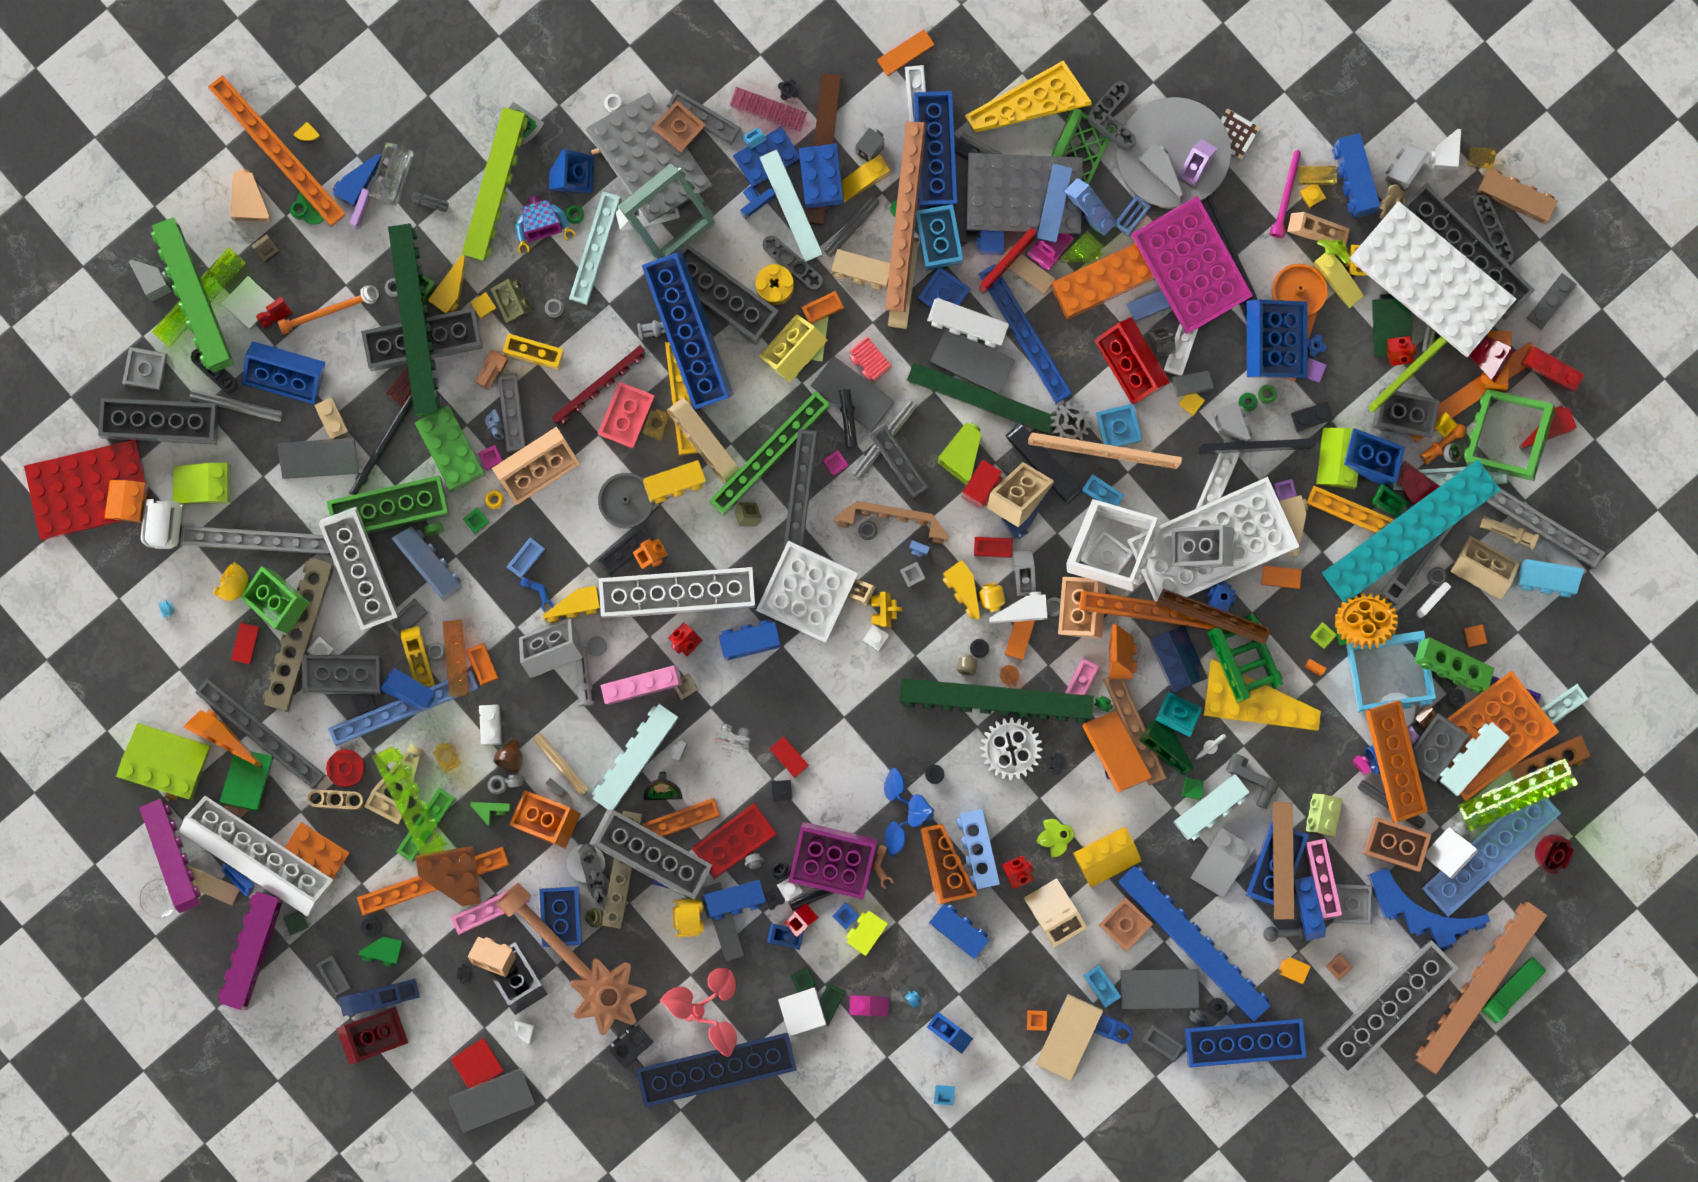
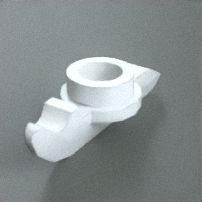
M1221 735L1215 741H1206L1203 746L1204 749L1195 759L1202 758L1206 754L1215 753L1218 748L1217 745L1226 738V735Z

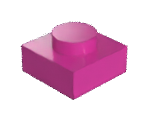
M1358 755L1351 761L1363 775L1372 770L1369 767L1371 763L1365 756L1361 758Z

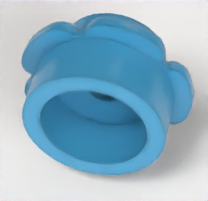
M907 991L908 994L904 997L914 1009L918 1005L921 1006L919 1001L922 998L917 992L913 991L911 993Z

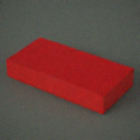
M974 537L975 557L1012 558L1013 538Z
M240 623L231 660L251 665L260 627Z
M784 736L769 749L794 778L809 766Z

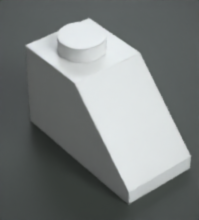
M1461 129L1454 131L1431 152L1430 162L1433 163L1434 169L1456 170L1458 168Z

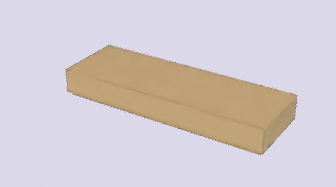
M1009 245V247L1006 249L1003 255L999 258L998 262H1000L1005 257V255L1013 248L1012 246ZM1022 254L1008 268L1043 295L1049 289L1051 283L1055 281L1054 277Z

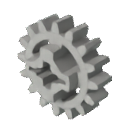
M1066 402L1065 407L1060 404L1058 406L1059 410L1055 409L1053 411L1056 415L1050 417L1054 421L1050 425V427H1055V430L1052 432L1053 434L1058 433V437L1074 440L1077 438L1080 441L1083 439L1082 434L1085 436L1089 434L1086 429L1092 427L1088 424L1092 418H1087L1086 415L1089 411H1083L1084 405L1077 407V402H1074L1072 406L1070 402ZM1070 410L1076 411L1079 414H1072ZM1060 415H1061V417H1062V423H1061V425H1059V417H1060ZM1073 419L1074 423L1072 425H1068L1067 422ZM1080 420L1083 421L1082 429L1079 427ZM1063 431H1070L1073 435L1066 434Z

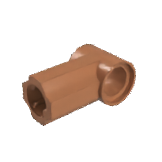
M491 349L485 358L484 366L477 376L475 383L490 390L498 374L502 373L506 367L509 358Z

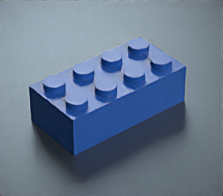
M1358 133L1339 138L1334 145V149H1332L1334 160H1337L1339 164L1337 173L1339 178L1343 179L1342 191L1344 196L1348 197V212L1353 215V219L1375 214L1380 207L1361 134Z
M1273 822L1269 824L1245 893L1247 897L1274 906ZM1293 829V868L1295 876L1309 835Z

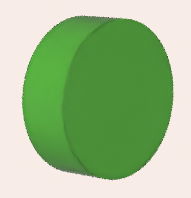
M432 523L424 527L425 536H434L444 531L442 523Z

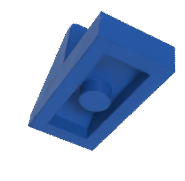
M771 923L767 942L800 950L804 932L797 937L788 927Z

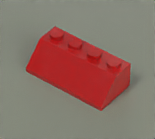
M1132 317L1117 323L1094 340L1131 404L1135 405L1170 383Z

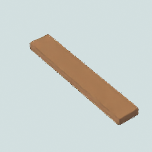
M1109 677L1103 679L1115 709L1152 777L1147 781L1148 786L1166 779L1157 755L1139 741L1145 731V726L1125 680L1109 679Z
M1273 802L1274 919H1294L1293 802Z

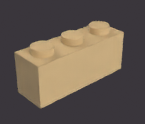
M837 249L831 274L839 280L847 278L853 280L852 282L855 284L863 285L866 283L871 285L873 289L882 290V288L886 289L888 285L890 263Z

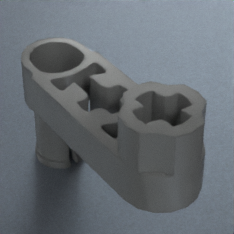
M1233 753L1226 771L1260 786L1263 790L1256 805L1267 809L1280 783L1247 769L1246 765L1249 759Z
M585 843L578 852L588 889L596 905L601 906V902L605 905L607 903L606 885L596 849L589 843ZM593 870L595 871L597 881L595 882L593 881L591 875V871Z

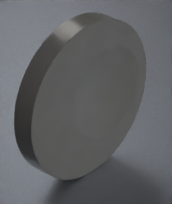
M619 473L610 477L602 485L598 495V505L602 516L611 525L623 529L634 528L641 525L650 516L654 502L650 503L643 484V478L633 473Z

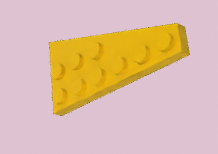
M1210 659L1203 716L1319 730L1321 711L1267 685L1250 691V698L1237 703L1220 663ZM1242 674V678L1245 684H1250L1252 682L1257 681L1251 677Z

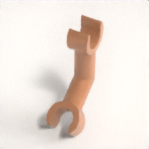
M879 845L873 863V870L880 878L881 886L886 889L883 881L889 879L893 884V879L887 876L881 868L887 847Z

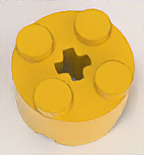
M770 264L761 269L756 277V292L759 297L770 305H782L791 298L794 282L791 273L785 267ZM778 282V288H771V283Z
M697 897L695 899H673V903H676V907H673L674 929L678 930L675 937L700 936V932H704V923L700 920L699 914L703 913L702 901H698Z

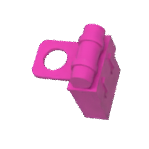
M1058 234L1056 243L1039 239L1034 243L1027 255L1033 261L1035 260L1042 268L1049 271L1062 257L1061 255L1074 238L1069 234Z

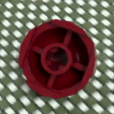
M1558 834L1543 837L1535 849V859L1538 865L1550 874L1560 873L1558 870L1567 868L1573 858L1574 849L1571 848L1572 842Z

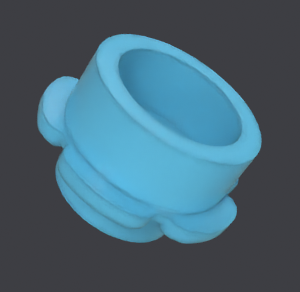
M164 599V602L159 603L163 618L172 617L171 613H174L171 601L167 602Z

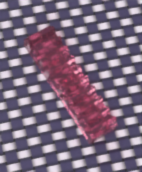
M739 87L735 88L730 102V106L734 109L737 108L748 114L759 116L761 119L772 121L783 127L786 126L797 132H801L807 117V112Z

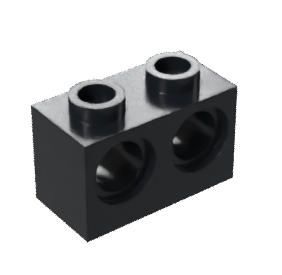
M639 1024L636 1027L631 1025L625 1031V1037L621 1040L618 1037L610 1044L612 1047L609 1050L610 1053L624 1068L654 1043ZM637 1032L643 1036V1041L640 1044H635L632 1040V1036ZM620 1046L628 1048L627 1056L621 1057L618 1054Z

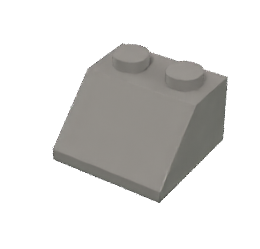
M1408 145L1406 150L1402 148L1396 156L1399 159L1395 165L1391 163L1385 172L1388 174L1385 180L1392 185L1400 186V189L1405 191L1430 153Z
M135 260L129 261L145 295L152 302L172 292L170 286L173 283L165 271L161 272L157 267Z

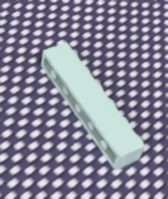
M659 704L657 707H652L648 713L650 718L646 723L642 722L637 729L639 733L635 739L631 737L625 746L628 749L624 755L620 753L616 758L615 763L617 765L613 770L609 769L603 777L605 782L602 786L598 785L593 791V800L606 809H616L679 719Z

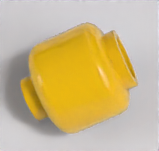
M996 582L983 585L979 591L982 608L989 609L990 612L1001 610L1000 606L1006 602L1003 587L997 585Z

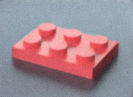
M619 381L598 435L634 449L655 395Z

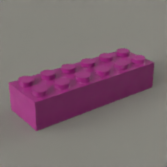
M257 891L255 895L252 894L249 901L251 906L250 912L246 913L243 919V924H245L243 932L240 931L236 942L239 943L237 951L234 950L231 955L230 961L233 962L231 969H227L224 980H227L225 987H221L218 994L220 1004L239 1010L248 1009L283 903L282 899Z

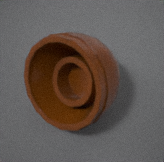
M512 739L508 744L500 747L495 753L494 764L506 770L520 771L523 756L519 748V742Z

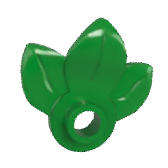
M299 193L297 201L291 205V215L295 219H303L307 224L311 225L323 222L321 215ZM302 208L303 212L297 213V210Z

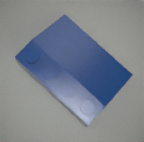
M1262 299L1247 301L1248 378H1308L1306 301Z

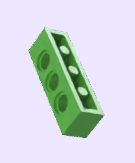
M1430 637L1420 641L1414 661L1421 668L1432 670L1438 676L1449 678L1455 684L1464 685L1475 693L1489 689L1494 672L1493 667Z

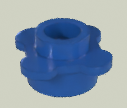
M1317 334L1314 338L1307 339V350L1311 356L1314 357L1317 353L1326 351L1327 346L1323 344L1321 335Z

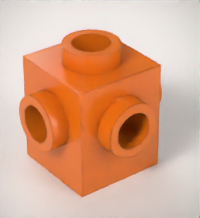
M659 538L653 541L648 539L640 544L641 547L633 552L642 569L651 565L653 568L663 563L662 559L668 555Z

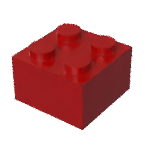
M982 460L963 490L961 497L980 509L983 505L987 507L990 492L1002 482V471Z

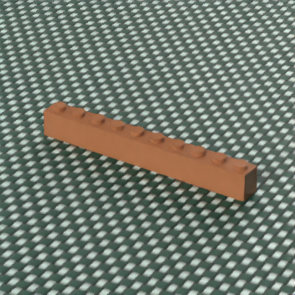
M1531 903L1519 904L1515 910L1516 916L1514 919H1509L1505 924V932L1502 936L1498 935L1492 943L1495 946L1491 952L1488 950L1481 959L1484 962L1480 967H1475L1470 975L1472 976L1470 982L1463 984L1459 990L1461 994L1458 999L1454 998L1449 1004L1450 1010L1447 1015L1443 1014L1437 1022L1439 1024L1435 1031L1432 1029L1426 1037L1428 1040L1426 1045H1421L1416 1051L1415 1055L1417 1057L1415 1061L1433 1074L1438 1073L1547 917L1545 913Z

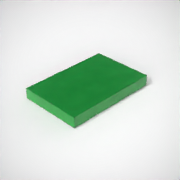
M251 752L262 764L258 767L234 754L220 803L258 812L273 756Z

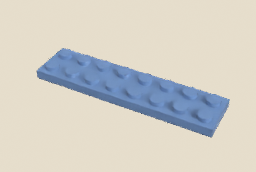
M1536 785L1532 786L1470 843L1478 852L1453 879L1439 871L1421 889L1445 916L1449 917L1554 821L1561 812Z

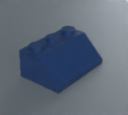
M1185 626L1166 632L1149 641L1173 694L1208 679Z

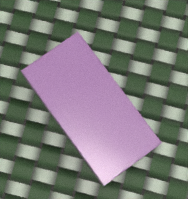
M362 188L349 223L352 228H360L371 198L369 190Z

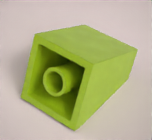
M968 422L963 425L938 457L937 461L939 465L966 486L971 479L982 434L980 433L981 429L974 423L969 424Z

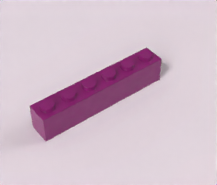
M158 799L140 807V812L174 908L179 913H182L200 905L199 897H201L198 886H194L193 880H195L193 871L188 869L187 864L190 862L187 854L182 852L181 848L184 845L180 836L177 837L175 831L178 828L175 821L170 818L172 811L169 804H165L161 799Z

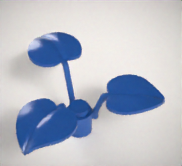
M892 768L889 771L884 783V794L890 801H894L897 798L909 804V814L907 822H902L898 825L897 822L893 821L886 829L885 846L892 857L899 853L905 845L906 833L903 826L918 827L924 822H931L935 811L922 795L916 794L910 801L901 797L900 794L905 789V782L897 768Z

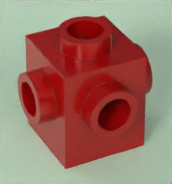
M1410 336L1387 339V354L1391 366L1414 363V355H1417L1416 344H1412Z
M685 622L668 637L673 643L671 648L678 654L682 652L687 657L703 641Z
M1024 856L1002 864L1012 889L1034 881L1032 872H1034L1033 866L1030 861L1026 862Z

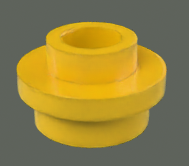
M492 490L486 494L485 503L490 509H499L504 504V496L501 492ZM497 497L498 502L492 503L491 499Z

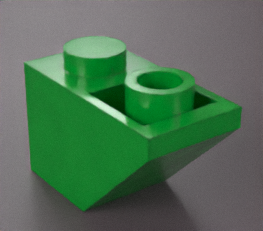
M382 937L362 949L359 955L363 956L365 961L374 962L375 959L382 960V965L393 967L394 963L399 964L404 941Z

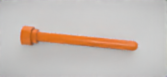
M359 295L292 320H285V318L278 320L282 335L290 333L293 327L365 301Z

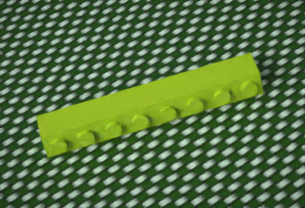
M505 107L502 108L462 255L486 261L491 256L492 239L495 240L498 231L495 228L497 221L500 222L503 210H500L501 205L507 200V184L510 185L512 182V166H516L518 155H516L517 148H521L523 143L522 130H526L529 121L525 113Z

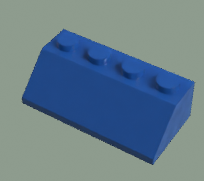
M252 341L245 354L242 384L315 405L324 376L325 362Z

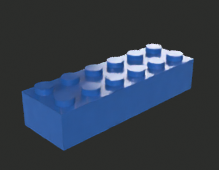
M952 91L914 92V122L926 123L918 209H929L951 204L956 208L957 186Z
M1303 1019L1184 1028L1189 1068L1306 1058Z

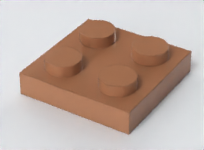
M676 101L655 123L652 129L682 153L706 125L679 101Z
M1126 897L1099 924L1125 952L1153 925Z

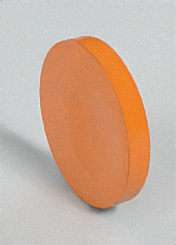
M1292 264L1285 267L1277 274L1272 285L1273 300L1306 301L1307 317L1319 312L1327 298V284L1323 275L1314 267L1306 264Z

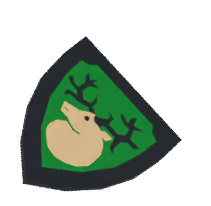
M661 771L659 772L658 779L646 786L643 796L644 800L682 799V792L676 784L666 779V772Z

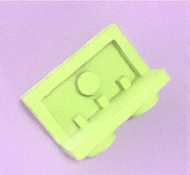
M1313 794L1306 822V831L1335 837L1342 799L1324 794Z

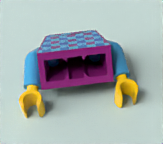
M531 196L528 199L529 205L523 206L522 214L519 215L515 225L517 239L520 241L518 251L521 254V247L524 245L527 246V252H530V246L526 244L525 240L529 243L562 233V229L565 231L563 237L566 241H568L566 237L567 232H571L573 237H575V232L569 229L570 224L564 211L556 205H550L548 200L540 201L538 196Z

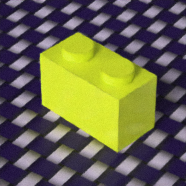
M870 911L867 914L864 912L857 920L860 924L856 930L852 928L846 936L849 939L847 943L865 956L888 925Z

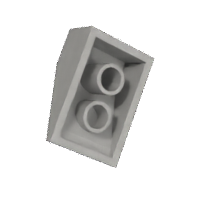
M1224 525L1172 528V567L1233 566L1234 528Z
M1220 828L1190 878L1224 898L1255 847L1227 830Z

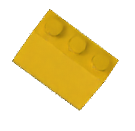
M1126 826L1073 853L1090 888L1142 861Z

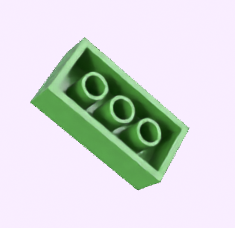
M449 405L440 409L439 414L428 415L415 422L451 493L485 476Z

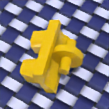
M880 592V595L871 596L872 607H880V614H872L871 616L872 624L884 628H892V619H897V612H902V607H897V600H891V593Z

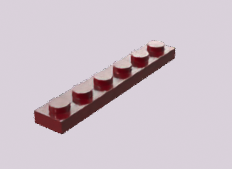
M641 345L635 348L552 416L553 421L557 425L560 423L563 425L571 419L570 415L575 411L577 413L585 408V403L591 399L593 401L601 394L599 391L604 387H611L616 382L615 378L619 375L622 377L630 371L629 367L634 363L636 365L645 358L646 352Z

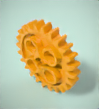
M1362 593L1360 598L1357 595L1354 597V600L1347 598L1348 602H1342L1341 608L1337 609V614L1335 615L1337 633L1341 634L1342 640L1347 638L1346 644L1353 642L1354 648L1358 644L1361 645L1362 650L1365 645H1368L1369 650H1371L1372 645L1379 648L1380 642L1386 645V639L1392 640V634H1396V628H1398L1396 608H1392V603L1387 604L1386 598L1380 600V595L1373 598L1372 593L1368 597Z

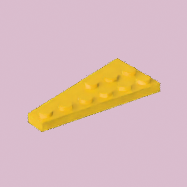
M1061 61L965 115V118L973 131L977 133L1090 106L1092 103L1064 61Z

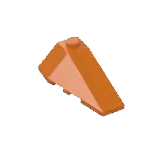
M209 709L207 713L200 710L184 725V728L215 743L258 767L262 765L227 725L217 719L218 714Z

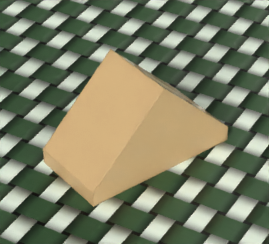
M855 579L847 597L867 606L875 591V586Z

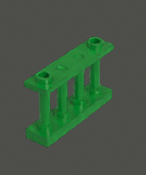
M1253 613L1244 618L1260 624ZM1220 627L1207 632L1237 703L1250 698V691L1270 683L1273 689L1283 685L1282 675L1276 668L1267 644L1252 640L1249 643L1231 649L1227 643V638L1237 635L1236 633L1228 630L1223 631ZM1256 648L1260 659L1240 667L1237 666L1234 659L1235 656ZM1264 666L1267 677L1250 684L1244 683L1242 674Z

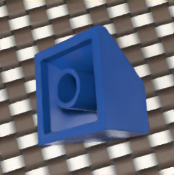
M563 149L550 169L549 190L563 193H593L594 156Z

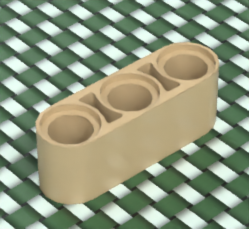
M312 790L307 796L308 803L316 808L360 810L365 805L364 796L358 792ZM319 793L322 797L321 802L314 804L312 798L315 794ZM337 794L340 795L341 802L338 805H333L332 797ZM354 796H359L360 803L357 806H352L351 798Z

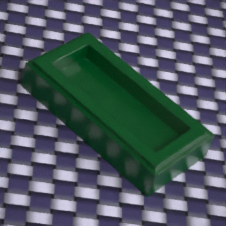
M828 983L820 999L827 1026H829L846 992Z

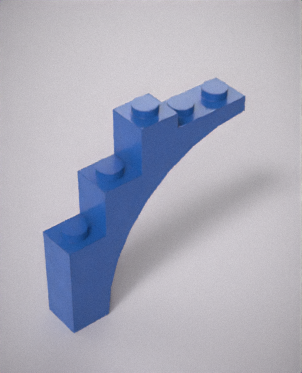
M1389 868L1368 874L1383 918L1389 917L1390 920L1401 917L1400 913L1402 912L1410 934L1415 933L1418 936L1426 933V928H1428L1433 942L1442 951L1453 948L1452 944L1457 942L1455 934L1461 937L1469 934V929L1475 928L1477 931L1486 928V923L1491 922L1488 914L1474 918L1456 919L1431 913L1415 904L1403 893L1394 881Z

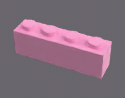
M673 665L600 686L605 704L610 705L681 686L683 683L678 666Z
M1326 840L1306 842V856L1310 874L1313 876L1323 920L1338 918L1342 915Z

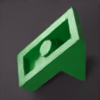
M1382 484L1372 500V506L1383 509L1394 518H1398L1402 514L1408 503Z

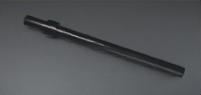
M408 396L363 471L358 473L355 478L356 482L349 494L356 495L362 485H365L368 481V475L412 406V397Z

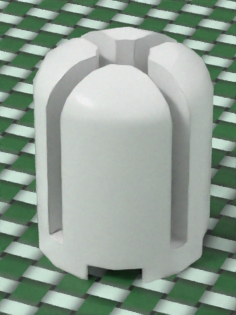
M154 499L144 500L141 528L142 543L147 547L157 549L176 547L179 543L183 504L168 500L156 501V503H153Z

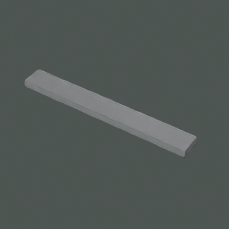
M1500 488L1501 491L1485 501L1593 569H1596L1605 554L1599 548Z
M182 526L181 546L331 555L323 535Z

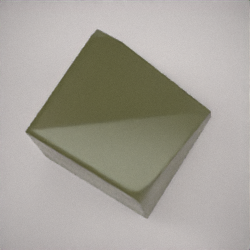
M739 502L735 509L739 526L758 525L761 515L757 503Z

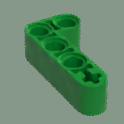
M1533 956L1530 957L1495 992L1481 1011L1494 1024L1499 1023L1509 1013L1508 1010L1546 972V969Z

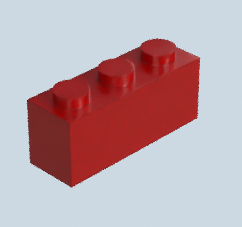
M1530 347L1521 362V365L1569 392L1577 390L1585 375L1537 347Z

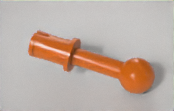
M1458 424L1438 444L1433 442L1432 446L1420 455L1421 459L1425 458L1422 461L1428 465L1437 456L1443 455V449L1446 445L1455 439H1462L1466 436V427Z

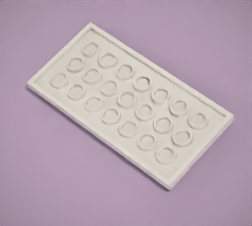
M1399 201L1349 258L1350 261L1466 357L1470 355L1516 300L1514 296Z
M1268 477L1159 525V535L1153 539V550L1151 553H1148L1146 568L1142 569L1141 572L1154 601H1158L1162 589L1189 597L1297 549L1299 544ZM1219 525L1234 528L1232 567L1171 566L1172 528ZM1148 531L1127 540L1136 561Z

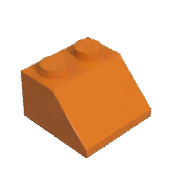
M110 480L105 519L142 523L144 500L147 499L149 485L144 482Z

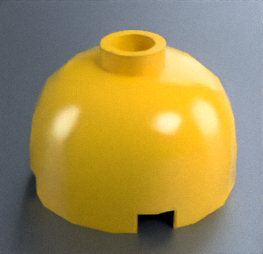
M233 562V565L230 564L219 579L220 587L216 585L213 594L225 601L237 600L243 594L249 582L246 570Z

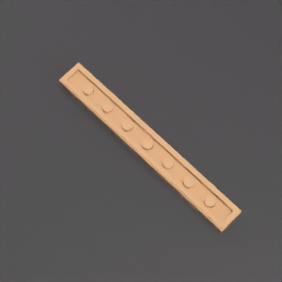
M1031 433L1028 438V444L1033 446L1177 469L1182 461V457L1038 433Z

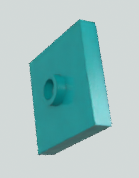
M1168 691L1156 721L1190 737L1203 708Z

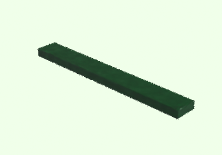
M913 362L907 381L963 403L1021 423L1046 434L1051 432L1052 427L1050 425L1054 421L1050 417L1055 415Z

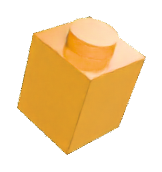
M1287 957L1286 960H1282L1279 966V970H1281L1280 975L1303 984L1311 966Z

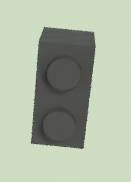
M869 127L856 144V154L867 162L877 157L884 148V135L879 130H872Z

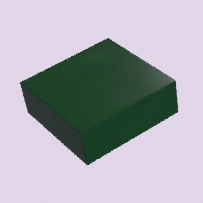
M300 911L283 917L290 935L309 928L303 913Z
M809 968L791 975L798 993L816 986Z

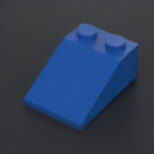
M1353 428L1344 465L1370 481L1389 486L1397 483L1405 447Z

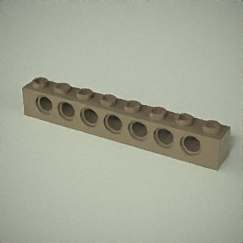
M310 558L309 562H305L303 568L305 575L303 580L299 581L297 591L303 597L308 593H312L314 598L305 609L308 613V618L305 621L298 619L288 634L286 633V635H282L280 641L282 648L280 653H277L275 656L274 664H276L274 672L271 671L268 682H270L268 690H265L262 699L265 701L264 705L289 712L302 671V655H307V650L309 649L333 573L334 565L313 558ZM313 575H318L319 582L315 585L311 584L310 578ZM295 630L302 631L300 639L295 640L293 638ZM290 648L296 649V655L293 658H288L287 651ZM285 666H289L291 670L288 676H282L281 670ZM281 684L284 685V693L277 695L275 692L276 687Z

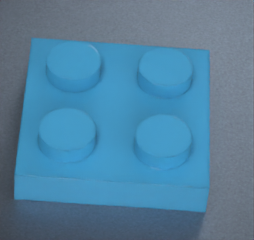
M1133 404L1096 412L1103 444L1121 447L1142 441Z

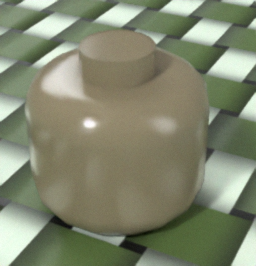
M972 655L960 657L957 667L958 672L963 675H974L976 673L977 660Z

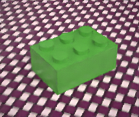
M261 566L240 596L273 628L287 634L310 603L279 574Z

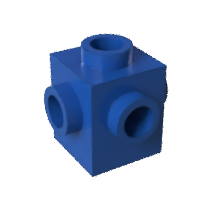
M1221 582L1220 585L1216 584L1214 587L1211 586L1207 597H1209L1207 605L1228 612L1230 605L1233 606L1235 603L1236 591L1231 589L1232 585Z

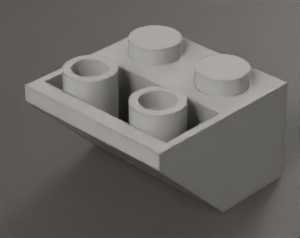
M1235 403L1215 411L1213 418L1219 434L1236 442H1249L1252 431L1249 424H1245L1244 417L1246 415L1242 406L1239 407V404Z

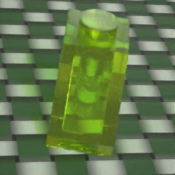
M1086 231L1061 256L1060 262L1090 263L1092 260L1096 262L1103 255L1101 251L1104 246Z

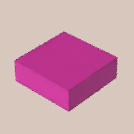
M495 445L478 453L486 471L503 461Z
M839 450L822 460L833 477L849 466Z

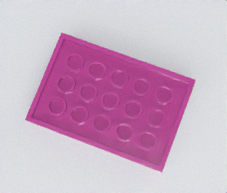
M1198 196L1130 234L1186 334L1253 296Z

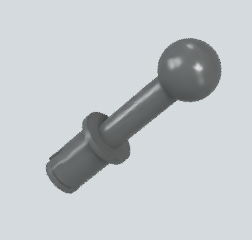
M1299 924L1300 928L1277 930L1275 927H1267L1263 932V936L1268 942H1274L1280 937L1300 936L1301 940L1305 938L1301 924Z

